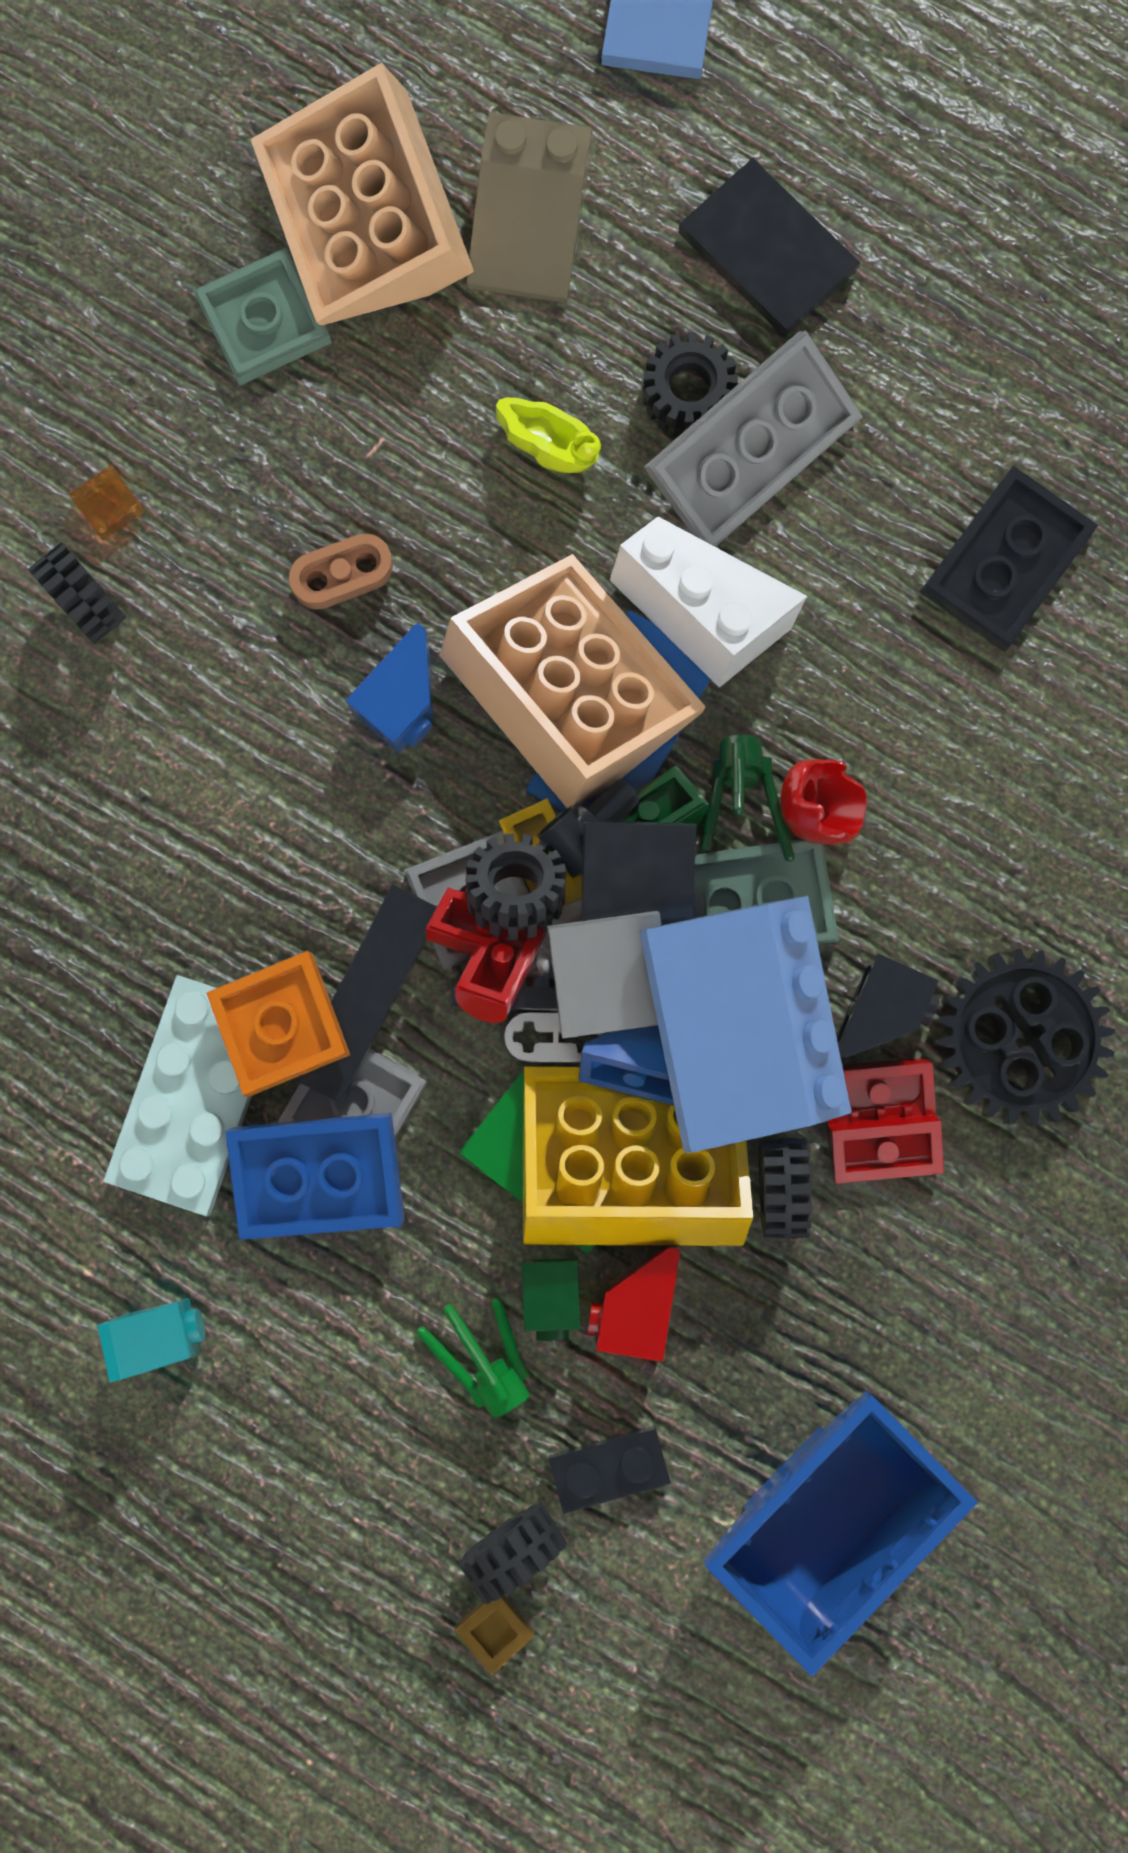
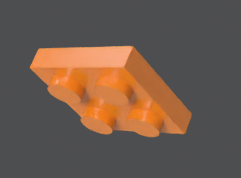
M309 951L206 992L244 1096L250 1097L350 1055L314 955Z

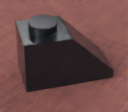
M881 954L870 958L836 1034L840 1058L850 1057L918 1031L920 1024L927 1027L933 1019L940 1002V997L933 994L939 980Z

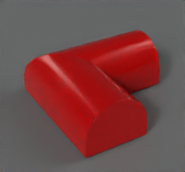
M447 887L426 927L427 941L471 955L455 988L456 1001L472 1017L489 1023H500L506 1019L548 930L544 932L537 925V936L527 939L525 930L518 931V940H508V930L502 929L499 937L491 935L489 923L481 929L475 923V915L470 916L467 909L466 893Z

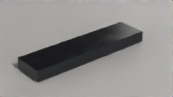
M393 884L391 885L331 1001L350 1055L293 1078V1080L343 1104L427 941L426 927L437 906Z

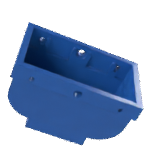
M866 1390L858 1399L840 1412L825 1428L820 1425L744 1504L746 1510L729 1527L703 1561L705 1567L813 1677L978 1502Z

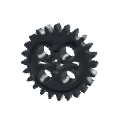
M1015 949L1010 952L1007 965L1003 957L999 953L988 956L989 971L979 962L969 966L973 982L963 977L954 979L952 983L961 994L960 997L949 995L942 997V1004L950 1009L952 1013L951 1016L935 1018L934 1023L947 1029L948 1036L933 1041V1045L949 1049L950 1056L940 1061L938 1066L939 1068L955 1067L957 1074L951 1079L948 1086L956 1088L966 1085L969 1088L963 1100L965 1105H972L980 1099L984 1100L982 1107L983 1117H993L1002 1108L1003 1124L1012 1125L1015 1124L1021 1111L1026 1126H1037L1041 1110L1048 1122L1060 1121L1059 1104L1068 1112L1079 1111L1080 1107L1075 1094L1077 1093L1086 1098L1095 1097L1097 1093L1088 1082L1089 1078L1104 1079L1108 1077V1073L1097 1065V1061L1101 1058L1114 1057V1051L1101 1046V1038L1115 1034V1029L1099 1026L1098 1019L1105 1016L1111 1010L1108 1006L1093 1007L1091 1000L1098 994L1100 989L1098 986L1085 990L1079 987L1085 973L1082 969L1067 976L1063 974L1066 963L1065 958H1057L1047 967L1045 966L1044 951L1038 950L1033 952L1028 963H1026L1022 950ZM1024 986L1035 989L1039 994L1041 1005L1035 1014L1027 1012L1021 1006L1019 995ZM997 996L1001 997L1004 1001L1007 1014L996 1006L994 1000ZM981 1015L989 1017L997 1028L996 1038L990 1045L981 1042L975 1033V1023ZM1028 1027L1032 1033V1036L1027 1039L1028 1046L1018 1047L1015 1039L1021 1034L1019 1029ZM1058 1030L1065 1033L1071 1041L1072 1050L1065 1060L1054 1054L1051 1047L1052 1037ZM1039 1059L1050 1067L1053 1072L1052 1078L1048 1079L1044 1075V1069ZM1013 1060L1023 1064L1028 1073L1026 1085L1021 1090L1013 1088L1006 1078L1008 1065Z

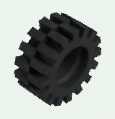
M688 332L687 341L681 342L679 333L670 336L669 346H666L663 341L659 343L655 348V356L650 354L646 362L642 387L643 405H648L647 415L651 421L656 417L659 419V429L665 432L668 426L674 427L673 436L679 437L683 430H687L738 384V374L735 375L736 363L734 358L727 360L728 349L723 344L714 349L715 338L709 335L705 336L703 343L696 342L697 332ZM694 370L706 377L710 390L699 401H682L670 389L669 382L671 378L679 371Z
M62 542L57 544L28 569L94 645L127 618Z
M514 833L504 834V844L499 845L495 837L487 840V852L479 846L473 852V860H468L466 866V901L470 916L475 915V923L481 929L489 923L490 934L499 937L502 929L508 930V940H518V931L525 930L527 939L536 937L537 925L546 932L548 930L547 926L552 925L553 918L556 920L560 918L562 905L565 902L566 869L565 864H561L560 854L557 850L549 854V844L542 839L536 847L533 846V836L523 834L522 843L514 842ZM521 877L535 883L537 888L526 895L510 896L499 892L494 886L503 879Z

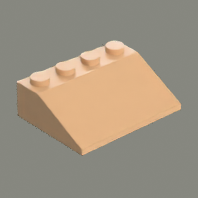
M383 63L376 65L251 139L315 321L319 325H326L430 296L474 272L409 94Z
M573 554L453 616L450 619L439 654L566 808L571 805L581 806L604 792L616 780L623 778L697 718L706 707Z

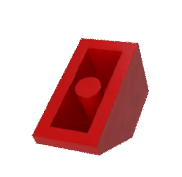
M663 1246L604 1289L602 1303L592 1301L587 1335L597 1336L595 1343L596 1351L663 1362L680 1256L679 1247Z

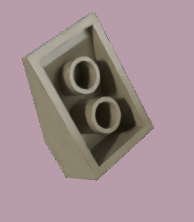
M489 112L480 161L469 255L474 272L467 275V288L567 303L591 164L592 127Z

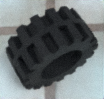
M805 1138L760 1139L759 1201L761 1228L764 1239L809 1238L812 1213L809 1151L807 1150Z
M538 1503L537 1505L530 1506L527 1510H522L515 1517L509 1518L500 1527L492 1530L484 1539L478 1541L471 1550L467 1551L458 1563L482 1602L489 1604L500 1599L504 1594H509L516 1590L520 1584L526 1583L534 1574L542 1571L548 1566L547 1563L554 1560L560 1554L559 1552L565 1549L567 1541L543 1504Z

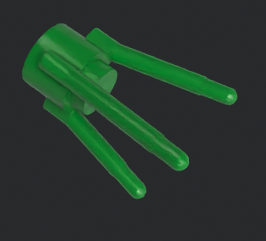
M494 1297L491 1304L508 1358V1366L503 1358L489 1363L454 1306L447 1304L443 1311L479 1369V1372L474 1375L476 1381L425 1327H419L417 1335L464 1386L478 1408L485 1405L493 1419L510 1412L530 1396L523 1383L530 1374L520 1359L501 1298Z

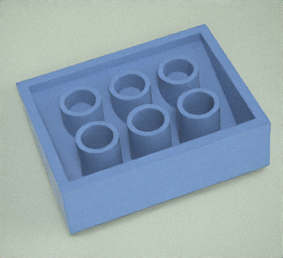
M808 896L754 905L639 930L684 1153H693L808 1127L852 1113Z

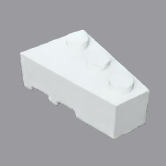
M660 517L654 519L620 545L610 581L719 688L791 630L807 598L806 595Z

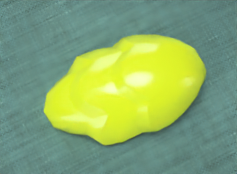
M510 397L498 400L496 404V420L506 432L508 441L517 448L534 456L542 467L561 473H580L588 470L596 463L601 450L600 440L580 420L546 402H532Z

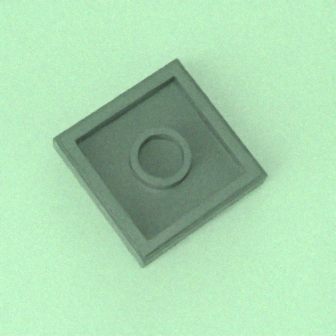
M286 248L193 290L239 386L332 343L325 325H319L315 321L299 273Z

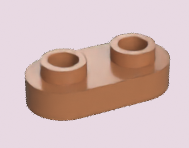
M359 534L299 557L290 569L289 583L296 599L302 605L311 609H325L382 587L391 577L393 560L387 544L382 539L372 534ZM371 559L376 562V567L371 572L364 573L358 570V566L363 560ZM322 577L327 580L325 588L320 591H313L309 588L311 581L315 578Z

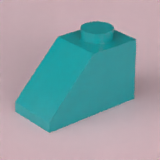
M189 1298L127 1313L97 1325L109 1383L189 1359L201 1352L199 1342L205 1341V1327L202 1315L198 1308H191Z

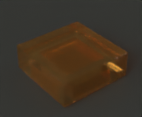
M112 465L69 493L102 541L145 512Z

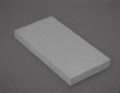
M801 331L795 334L646 464L644 469L691 534L716 547L863 416L807 331Z

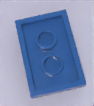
M392 1113L232 1127L225 1132L239 1240L399 1227L405 1221Z

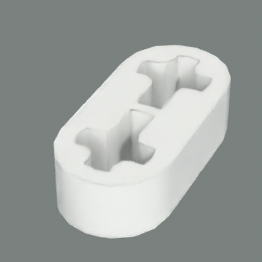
M529 1012L519 1014L511 1019L506 1027L504 1035L506 1047L511 1055L520 1061L530 1063H581L582 1054L577 1053L576 1044L558 1043L559 1034H561L559 1013ZM530 1022L534 1023L535 1030L538 1033H553V1043H536L534 1052L525 1053L522 1043L514 1042L513 1036L514 1033L523 1032L524 1023Z

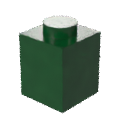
M577 1257L523 1260L524 1332L536 1331V1340L569 1339V1330H580Z

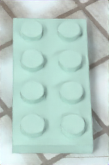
M177 975L103 1182L204 1216H210L229 1163L225 1132L232 1127L242 1126L252 1096H244L241 1092L206 992L216 988Z

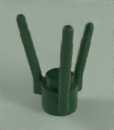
M741 734L724 738L719 744L720 760L713 762L714 779L703 830L701 852L704 854L711 851L725 781L726 785L732 788L733 812L736 815H741L744 811L745 789L757 785L758 778H761L783 856L786 861H793L795 855L787 825L782 818L780 800L772 776V758L762 756V741L755 736Z

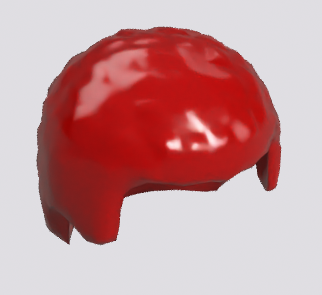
M807 759L798 761L788 770L781 787V814L788 828L798 838L814 844L839 845L853 841L859 835L860 830L863 828L865 812L867 810V795L865 788L859 782L843 772L847 768L843 761Z

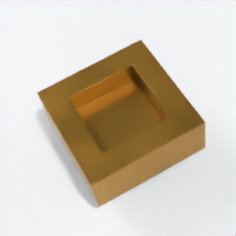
M505 1595L489 1604L483 1602L478 1604L456 1624L454 1630L491 1676L534 1637V1629Z

